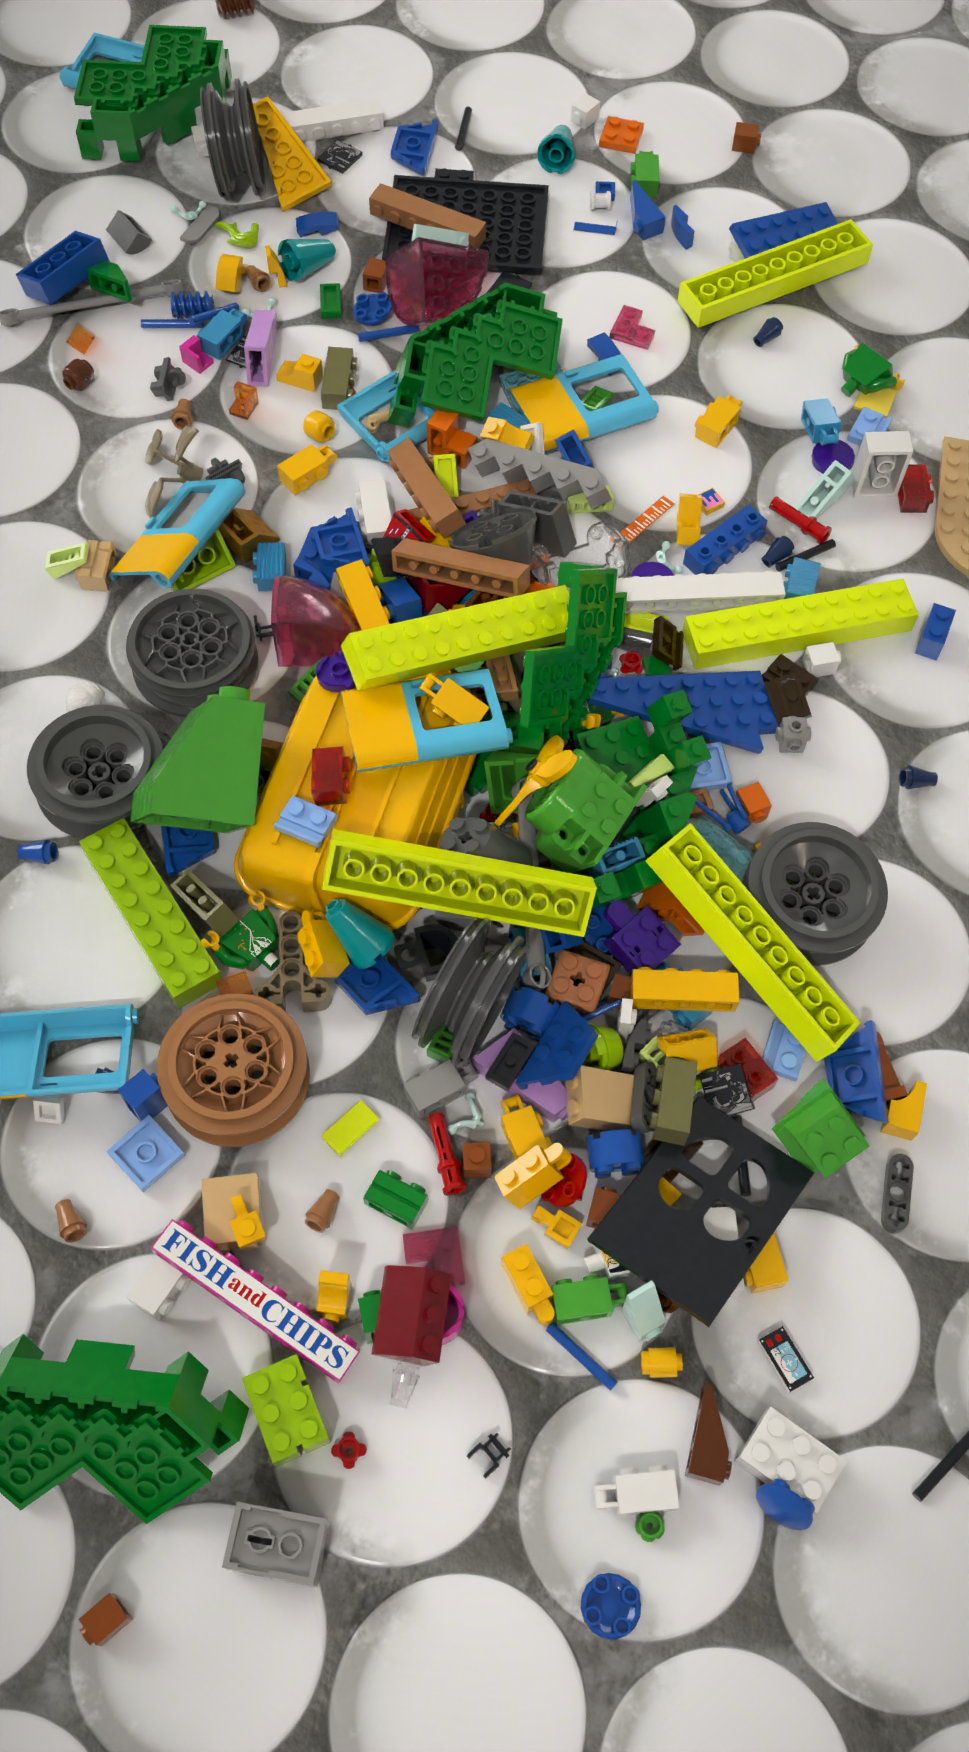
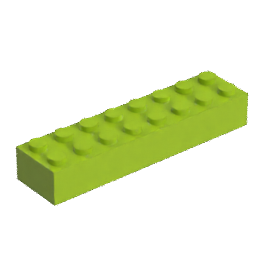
M124 818L79 841L86 858L178 1009L224 984L217 966L205 947L201 945L199 937Z

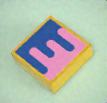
M714 488L698 494L703 498L701 510L705 515L711 514L725 505V501Z

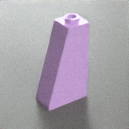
M255 310L244 345L247 385H269L277 334L276 311Z
M516 1028L509 1031L473 1058V1067L477 1072L485 1077L512 1032L523 1038ZM555 1081L552 1084L543 1086L540 1082L531 1083L524 1090L519 1089L514 1082L508 1092L512 1096L518 1094L525 1105H531L534 1111L539 1112L540 1115L552 1123L556 1122L559 1118L561 1121L568 1118L566 1110L567 1089L561 1081Z

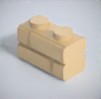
M88 540L87 563L76 568V580H79L83 590L94 591L95 589L96 591L107 592L111 581L109 573L114 568L117 557L114 543Z

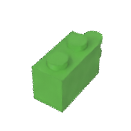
M639 151V154H635V162H631L630 188L632 181L636 180L649 197H657L659 155L653 154V151Z
M599 1274L585 1276L583 1281L572 1282V1279L556 1281V1285L551 1286L556 1325L611 1317L614 1312L613 1308L624 1305L626 1296L629 1294L627 1283L609 1285L608 1278H600ZM617 1291L618 1300H612L610 1292Z

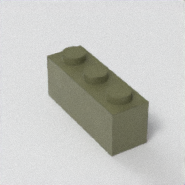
M328 346L321 388L322 409L338 410L337 405L353 396V389H351V386L355 385V373H353V370H357L358 364L357 357H354L353 348Z
M189 868L170 885L221 938L240 920Z
M665 1057L663 1065L657 1066L655 1081L659 1082V1088H655L652 1098V1104L656 1105V1111L651 1113L649 1128L653 1129V1140L685 1145L690 1134L697 1063Z

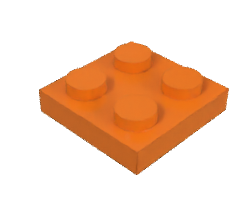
M608 116L599 140V147L636 154L644 130V123Z

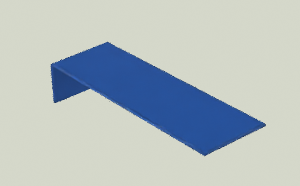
M575 222L574 230L609 235H615L616 231L615 226Z

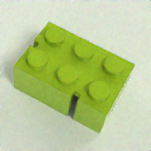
M297 1354L242 1378L271 1461L276 1468L301 1457L297 1446L302 1445L307 1454L331 1443Z

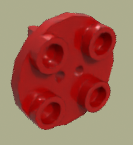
M571 1153L570 1163L560 1170L564 1178L541 1194L542 1199L553 1206L567 1207L576 1200L582 1201V1192L587 1181V1170L583 1160Z

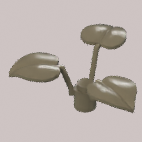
M188 425L183 428L176 444L174 459L159 451L158 448L161 445L163 433L161 430L156 429L152 442L147 449L146 464H152L157 454L178 465L177 474L180 475V478L160 477L157 482L154 481L145 502L146 512L150 518L154 517L164 482L184 483L186 481H201L203 468L194 465V463L189 462L183 457L186 448L199 432L198 429Z

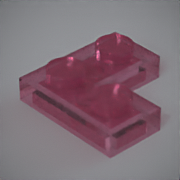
M623 305L610 331V338L648 350L655 336V330L638 325L642 318L643 310Z
M458 1227L403 1234L406 1264L434 1260L435 1270L452 1274L450 1285L465 1284Z

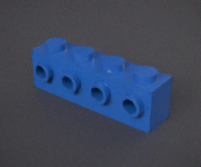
M750 505L746 506L687 548L683 565L695 575L701 573L714 574L724 563L728 564L731 562L735 555L745 552L753 542L760 541L766 534L765 529L768 520Z

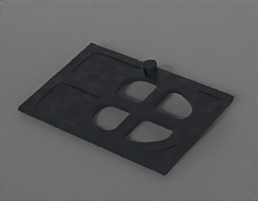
M698 1096L693 1102L690 1134L685 1145L662 1142L587 1238V1241L644 1282L648 1283L652 1280L658 1292L710 1327L808 1184L814 1172ZM720 1140L731 1148L732 1154L716 1175H710L684 1158L682 1151L699 1141ZM746 1161L756 1163L765 1173L768 1196L763 1206L753 1205L728 1186L729 1181ZM675 1170L702 1189V1195L692 1208L677 1210L670 1207L663 1200L659 1191V1182L668 1171ZM715 1202H723L748 1220L749 1228L740 1239L733 1241L721 1240L712 1236L706 1230L703 1219ZM749 1239L755 1240L754 1243H752V1242H746V1243H745V1241H746V1240H749Z

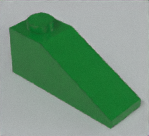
M105 260L86 269L91 289L127 302L132 301L128 280L118 264Z

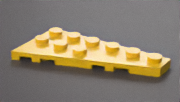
M267 96L253 103L258 132L282 213L331 187L329 177L270 98Z

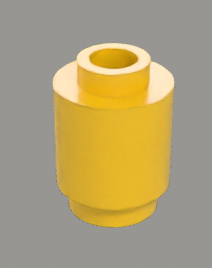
M676 1347L648 1348V1351H641L642 1375H649V1378L677 1377V1371H683L682 1353H676Z

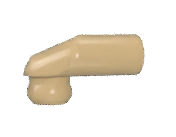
M386 410L369 415L365 428L370 433L377 432L380 424L388 421L389 411Z

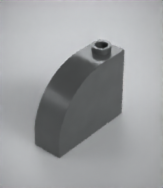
M510 490L498 503L501 515L506 514L505 509L527 507L535 510L537 521L533 544L534 549L565 558L577 544L564 501Z

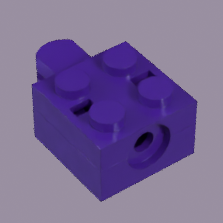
M619 900L612 902L604 910V919L616 933L603 944L622 963L621 965L630 975H632L633 969L640 967H649L654 970L681 945L648 906L634 915L627 905Z

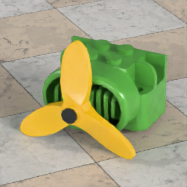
M554 735L542 747L537 758L532 759L526 766L525 770L529 775L525 784L515 799L496 819L494 825L499 828L516 808L537 790L525 810V819L539 830L535 836L536 847L564 872L575 873L599 863L648 786L641 784L632 788L625 782L627 774L624 771L615 773L608 766L598 764L581 749L563 751L564 740L560 736Z

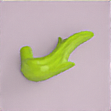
M226 222L215 223V227L229 233L231 237L227 241L229 244L252 248L258 243L259 225L257 223H252L251 231L244 233L238 230L236 222L233 224Z

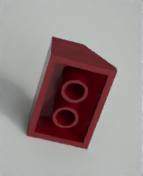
M410 576V581L415 592L421 598L425 612H431L437 603L448 610L469 590V588Z
M385 1266L371 1355L420 1366H428L440 1362L451 1273L427 1267Z

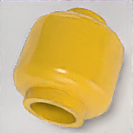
M312 411L304 419V433L316 442H326L335 433L334 420L321 411Z

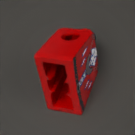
M407 509L396 511L393 514L383 538L388 536L389 538H401L402 540L407 538L430 544L436 539Z

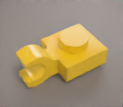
M241 1194L230 1198L237 1218L231 1220L230 1224L239 1248L242 1249L267 1239L257 1211L248 1213Z
M539 1205L531 1218L536 1223L548 1227L544 1235L567 1250L582 1226L581 1222L560 1209L554 1216Z

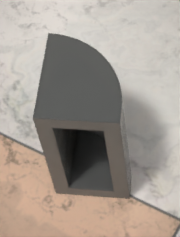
M120 210L116 212L106 228L110 236L127 254H137L143 251L152 241L151 237L132 216Z

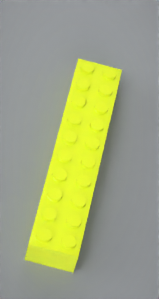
M850 219L680 283L677 302L697 328L868 264L873 243Z
M903 578L685 616L682 631L684 632V640L695 670L806 650L807 646L829 642H833L836 645L912 631L919 614Z
M566 585L357 631L348 634L341 644V648L358 691L428 675L429 673L432 674L566 641L567 604L570 595Z
M691 823L688 824L646 860L647 864L810 1056L818 1062L837 1051L861 1022Z
M337 829L332 830L322 883V890L476 918H487L493 921L581 937L585 936L597 890L593 877Z

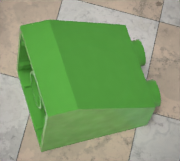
M234 686L219 687V694L207 695V701L188 714L133 792L130 822L227 834L254 826L265 703L249 701L250 690Z

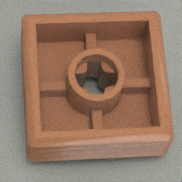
M561 950L552 973L551 983L545 992V995L549 997L548 1001L551 1003L557 1002L560 1006L563 1001H566L575 1011L587 1015L596 1011L609 975L610 965L567 950ZM576 979L582 980L578 986L573 985Z

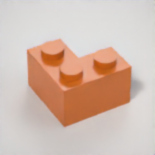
M436 410L427 422L428 454H455L457 466L466 469L472 460L468 448L477 444V437L459 429V414Z
M664 882L643 893L637 906L639 911L648 906L662 922L670 921L684 936L704 934L703 928Z

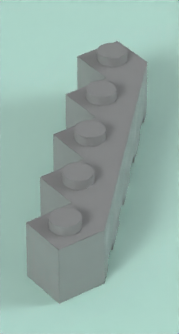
M488 438L468 448L474 465L482 478L499 469L507 483L516 482L528 476L536 493L555 484L563 501L567 500L569 496L584 492L591 509L612 500L598 469Z

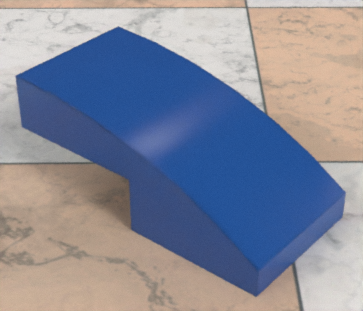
M675 205L672 211L671 227L679 243L687 250L692 247L695 231L687 224L688 215Z
M315 212L297 217V233L300 237L319 231L321 236L338 230V214L336 212Z
M605 332L587 339V347L598 357V361L621 354ZM615 371V372H612V373H608V375L610 376V375L615 374V373H617V372H619V371Z
M297 558L293 564L295 578L309 584L310 594L330 602L332 596L329 595L330 584L316 568Z

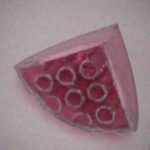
M418 237L385 258L388 297L396 317L406 325L429 326L439 319H444L451 315L453 311L474 302L482 290L481 285L484 277L487 275L489 251Z
M288 575L275 576L272 590L271 627L278 667L313 666L322 657L327 655L331 657L335 655V652L342 651L341 644L349 633L361 631L352 610L343 600L327 588L299 577Z

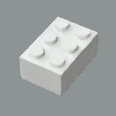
M909 431L865 432L852 470L855 480L852 484L854 497L897 496L913 454Z
M771 1406L763 1413L735 1459L737 1464L765 1484L772 1483L776 1478L786 1481L790 1486V1490L794 1491L801 1498H805L813 1503L815 1506L813 1515L818 1513L847 1463L845 1459Z

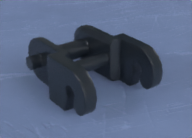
M273 613L274 621L271 622L272 625L260 626V623L257 622V615H254L256 632L259 631L256 637L260 638V641L264 637L273 636L274 640L276 639V635H278V632H275V629H278L276 613ZM272 628L273 632L261 633L262 629Z
M498 1433L494 1436L490 1434L488 1436L490 1439L484 1445L480 1442L466 1456L470 1459L473 1454L481 1449L492 1459L494 1465L483 1475L485 1479L499 1467L497 1462L504 1456L506 1459L510 1456L508 1452L511 1448L505 1449L497 1439ZM491 1443L501 1453L497 1458L487 1448Z

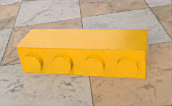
M361 559L336 568L338 582L359 631L388 625V620L391 619L387 607H382L380 599H382L378 586L374 587L372 584L373 574L370 567H365Z
M649 967L633 969L630 979L631 999H633L632 1009L735 1012L739 1004L738 973H731L729 970L705 972L702 969H692L690 971H678L676 968L652 970Z

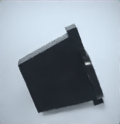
M429 924L414 928L416 940L394 947V954L399 968L408 969L421 965L426 982L435 980L447 956L458 940L454 932L446 926ZM406 949H412L415 951L416 957L412 961H405L401 957L402 952Z

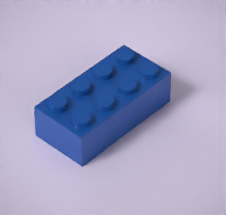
M75 230L19 271L16 276L27 297L51 305L57 303L59 298L66 293L73 291L74 287L88 279L87 268L102 261L110 260L99 238Z

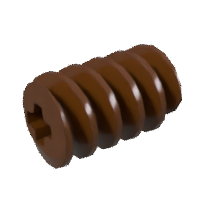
M215 0L218 15L222 14L224 19H226L227 12L231 18H233L234 11H236L238 16H240L241 10L247 15L248 9L254 14V0Z

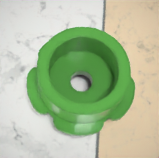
M641 1512L639 1519L635 1522L636 1532L641 1535L644 1541L653 1542L656 1538L660 1539L665 1531L663 1526L664 1520L658 1512ZM648 1523H651L653 1525L652 1529H648Z

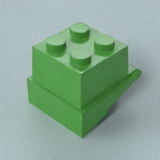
M514 745L509 746L508 749L493 751L487 757L484 764L491 814H501L514 800L511 792L512 786L521 778L528 777L529 773L525 768L532 759L537 758L541 750Z
M824 1079L812 1087L800 1099L801 1101L772 1128L793 1159L814 1173L818 1170L824 1178L870 1146L864 1138L866 1135Z

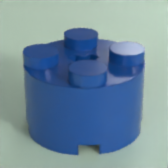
M513 986L500 1018L505 1022V1029L511 1031L516 1028L518 1032L522 1030L529 1033L528 1037L530 1039L540 1042L560 1005L557 1002L551 1005L547 1002L549 997L538 991L526 987H521L520 991H517L516 986Z
M631 1129L600 1132V1138L593 1139V1135L586 1137L590 1172L594 1173L597 1179L611 1177L612 1172L620 1171L622 1176L636 1175L638 1170L645 1165L641 1135L638 1130L635 1131L634 1135H631Z

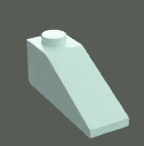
M414 224L411 246L466 255L469 245V233Z
M835 460L795 509L808 517L814 516L818 518L837 502L855 482L853 473Z
M651 1280L626 1296L621 1311L639 1341L644 1338L648 1342L663 1333L661 1328L666 1323L655 1284Z

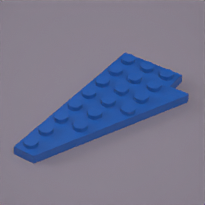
M760 671L597 678L599 685L592 698H587L588 704L631 717L639 716V719L651 722L647 712L649 706L664 695L684 690L693 713L680 722L685 733L695 736L703 735V738L756 754H760L764 749L760 735L775 734L776 727H779Z

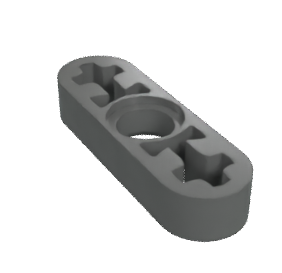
M650 1061L637 1065L634 1072L630 1120L633 1130L640 1131V1134L653 1131L652 1128H649L651 1113L656 1111V1105L652 1104V1098L655 1088L658 1089L659 1082L655 1081L657 1068Z
M904 1154L892 1156L886 1165L881 1224L887 1232L892 1234L900 1233L909 1223L914 1165L912 1160ZM901 1162V1166L906 1169L901 1173L900 1180H895L898 1176V1168L894 1166ZM892 1187L901 1188L904 1192V1199H894L890 1194V1189ZM895 1207H900L897 1210L896 1217L901 1222L895 1226L893 1225V1220L889 1218L894 1214Z

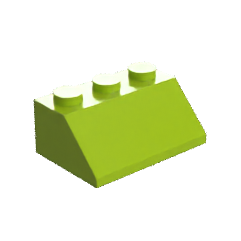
M219 529L215 531L171 586L172 591L195 588L236 567Z

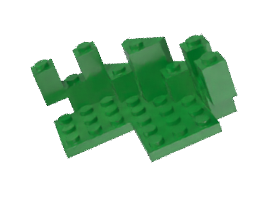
M149 25L141 62L83 59L74 101L75 105L92 106L90 111L92 120H78L76 136L82 159L101 160L104 150L103 140H114L117 143L120 161H140L142 152L140 139L153 131L161 129L162 140L167 146L192 132L191 127L197 126L195 108L201 105L200 88L204 87L206 90L207 83L211 82L214 90H217L224 103H227L226 88H230L232 73L228 49H224L223 40H206V27Z
M505 282L492 292H487L478 297L469 305H464L453 311L446 318L439 319L430 324L423 331L411 335L397 364L394 380L397 389L390 404L387 422L408 428L416 413L418 395L421 388V406L448 413H456L459 416L482 422L485 418L493 364L552 380L555 376L563 319L557 317V312L544 309L546 294Z
M560 562L557 572L558 586L566 585V587H570V598L567 604L568 622L565 629L566 643L562 646L525 651L519 713L513 710L502 711L506 728H511L513 743H509V746L516 745L541 750L545 743L554 735L560 736L564 740V745L568 742L570 738L568 731L572 725H577L584 712L582 706L586 698H592L599 685L597 678L601 672H606L613 659L611 653L614 647H619L623 641L627 592L616 591L618 569L604 568V565ZM484 715L480 722L489 721L492 719V716Z
M684 690L664 695L647 708L655 732L649 737L646 736L639 716L588 730L573 737L577 749L583 750L598 764L608 766L615 773L624 771L627 774L626 783L660 754H664L674 766V769L666 774L673 782L666 789L668 794L657 802L654 800L646 807L643 805L638 806L640 809L639 815L617 842L620 843L637 837L646 855V860L686 827L697 796L689 793L699 766L712 758L703 735L687 740L680 722L693 713ZM549 859L553 870L564 872ZM646 860L613 874V872L593 878L597 890L591 910L601 909L614 901H625L636 897L663 881L647 864ZM587 868L572 873L590 877Z
M22 1334L3 1348L0 1354V1493L20 1511L76 1471L84 1468L145 1524H148L210 1482L213 1472L197 1456L209 1448L219 1455L239 1442L249 1411V1407L230 1389L212 1402H209L202 1396L201 1392L209 1370L189 1351L168 1365L165 1373L130 1369L135 1357V1345L76 1339L66 1362L41 1360L44 1352Z

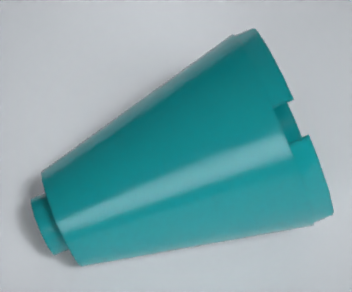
M566 125L556 126L538 146V161L547 172L562 174L568 171L575 161L576 152L570 128Z
M286 239L281 241L278 246V255L282 256V262L280 263L284 275L288 280H294V282L300 281L332 261L336 253L334 244L328 239Z
M335 899L326 907L325 918L350 960L358 969H366L377 963L374 959L379 954L384 957L393 945L395 935L390 927L345 899Z

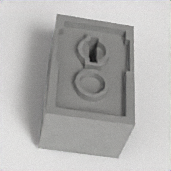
M237 1502L222 1568L317 1588L330 1522L326 1518Z

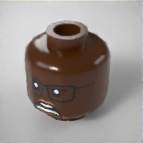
M74 359L62 370L63 382L71 390L83 391L93 382L94 369L88 361Z

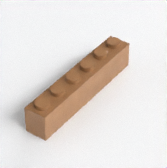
M380 183L369 197L371 215L413 230L414 224L469 233L467 251L476 253L486 239V222Z
M409 437L387 451L391 457V460L388 461L402 484H404L409 495L412 496L417 507H422L420 511L426 521L431 519L428 523L434 533L439 531L444 539L466 525L458 508Z
M404 538L391 551L394 572L505 597L522 595L530 586V565L407 538Z

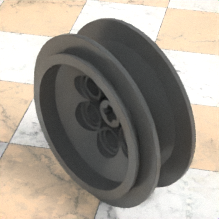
M113 705L81 707L61 715L47 725L38 735L27 759L28 783L44 816L56 828L68 835L84 839L122 818L126 820L130 829L134 831L144 824L130 822L133 792L163 751V746L159 735L152 725L142 716L131 710Z
M797 823L774 832L758 848L742 879V884L812 966L836 963L858 951L881 923L888 902L886 877L874 853L865 843L850 832L826 823ZM809 872L814 873L817 878L811 877ZM786 879L792 880L795 885L788 884ZM829 888L836 890L837 894L830 892ZM783 902H788L792 908H787ZM826 910L831 911L835 917L829 916ZM803 918H808L812 924L806 923Z

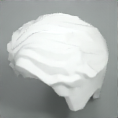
M84 681L72 686L66 694V711L69 712L86 706L101 705L105 696L104 689L90 681Z

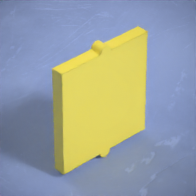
M886 388L867 395L860 391L854 409L862 411L866 407L884 414L883 417L887 418L897 390Z

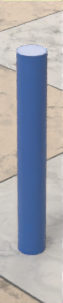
M235 302L190 316L188 321L191 325L212 319L221 310L226 312L233 308L239 310V305Z
M141 319V328H204V322L191 325L188 319Z
M412 324L358 333V341L363 342L419 332V325Z
M554 1322L546 1329V1332L610 1391L618 1383Z

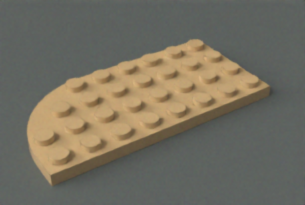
M944 436L941 448L934 533L937 544L945 558L957 570L968 577L969 440Z

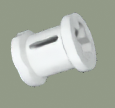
M591 191L590 210H594V208L610 210L611 192L594 193V191Z

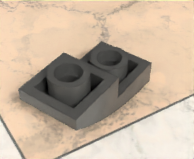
M641 1019L634 1028L623 1055L620 1073L631 1074L633 1068L638 1065L639 1052L644 1048L645 1044L650 1042L651 1030L646 1029L647 1019Z

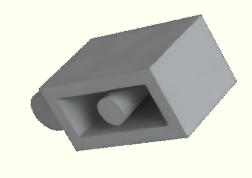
M450 1059L444 1063L439 1061L422 1075L415 1074L409 1077L406 1083L403 1084L404 1094L418 1118L422 1119L465 1095L466 1085L477 1079L479 1075L471 1062L465 1067L463 1066V1061L457 1066L451 1064ZM464 1071L466 1076L461 1078L459 1073Z

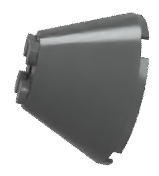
M518 507L505 509L506 514L493 517L492 513L484 515L455 531L451 535L452 541L448 540L449 545L453 549L527 564L531 567L537 521L536 512L531 508Z
M475 817L454 818L450 821L449 827L441 838L440 849L533 866L530 851L522 841L493 826L485 819Z

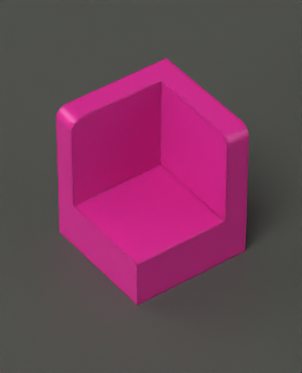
M195 335L179 346L182 362L199 374L214 363L213 358L202 351L200 338Z

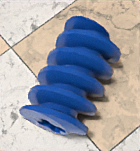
M180 291L179 298H176L174 292L171 293L172 316L174 317V314H176L178 319L182 318V314L188 319L191 313L196 315L199 312L203 313L215 309L213 294L209 297L207 291L204 292L203 297H201L199 291H196L195 297L192 296L191 291H188L187 297H184L183 292Z

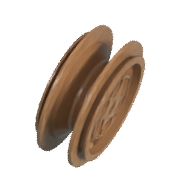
M234 993L218 995L201 1001L185 1011L172 1024L161 1043L158 1053L157 1079L163 1098L172 1115L189 1134L203 1142L216 1146L243 1147L262 1142L274 1136L293 1120L307 1095L310 1081V1066L303 1036L294 1020L282 1008L258 996ZM234 1036L238 1038L234 1043H225L229 1037ZM255 1046H259L262 1048L261 1051L256 1054L249 1053V1051ZM215 1052L213 1057L209 1059L203 1058L205 1053ZM234 1062V1064L237 1065V1066L234 1067V1068H231V1066H229V1064H231V1063ZM255 1072L264 1073L259 1079L251 1078V1075ZM208 1077H216L214 1083L204 1084ZM233 1087L241 1088L235 1095L228 1094V1091Z

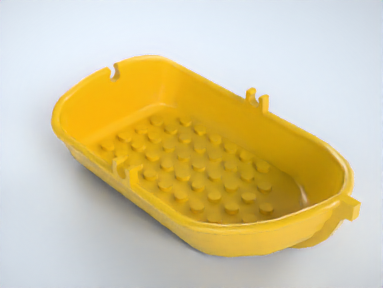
M453 668L432 673V675L436 677L459 672ZM316 675L299 705L256 805L255 824L246 829L235 854L234 873L238 883L254 900L260 901L256 891H261L265 895V904L287 912L294 911L302 916L305 910L322 911L325 915L326 907L331 901L345 899L390 927L392 931L399 929L415 916L420 907L322 890L332 830L337 829L440 849L442 835L449 827L450 821L458 817L459 808L464 809L463 791L477 754L357 773L353 745L341 692H330L323 689L318 683ZM427 675L420 676V677H416V678H411V679H407V680H403V681L423 679V678H426ZM475 688L465 689L480 700ZM423 695L415 698L423 729L433 730L452 727L454 723L446 716L444 719H441L431 711L433 707L429 705L432 700L430 696ZM292 795L337 814L338 820L327 838L321 842L322 846L320 849L275 830L273 824L278 822L279 815Z

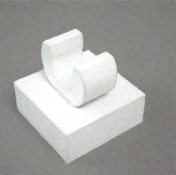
M64 1095L37 1096L34 1098L35 1121L62 1124L65 1118Z

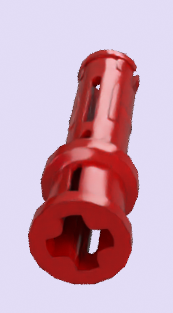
M778 496L774 497L770 502L773 505H769V509L801 528L804 535H810L817 540L818 544L824 543L830 536L832 528L830 526L825 527L819 523L816 517L806 516Z
M443 1112L430 1114L427 1119L439 1159L437 1171L442 1176L444 1184L443 1194L451 1196L462 1193L467 1189V1185L462 1181L459 1170L461 1163L454 1156Z

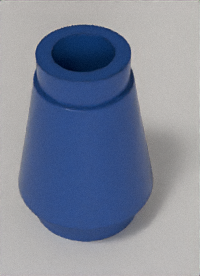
M50 840L21 844L18 847L19 859L50 864L55 862L58 856L57 845L55 842H50Z

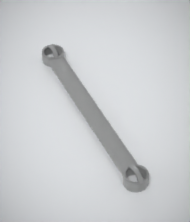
M173 279L165 281L161 285L130 290L132 300L161 294L171 297L172 292L177 297L180 291L183 292L181 280ZM102 295L24 310L11 308L0 311V323L6 327H13L21 322L22 319L125 300L110 295Z
M527 777L521 778L512 786L511 792L514 799L520 791V785L525 784ZM532 793L517 807L519 840L530 851L533 866L539 867L538 848L535 844L537 830L525 819V810L534 796ZM525 926L526 944L530 945V950L527 956V969L523 973V981L527 988L539 992L550 985L552 976L545 964V949L541 930ZM532 970L540 974L538 984L532 978Z

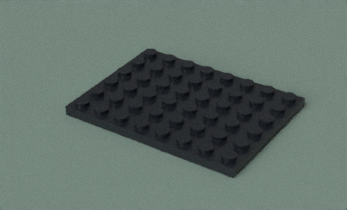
M394 175L392 188L486 222V239L476 253L466 251V255L411 246L413 230L387 221L382 260L389 261L391 265L541 275L549 185Z

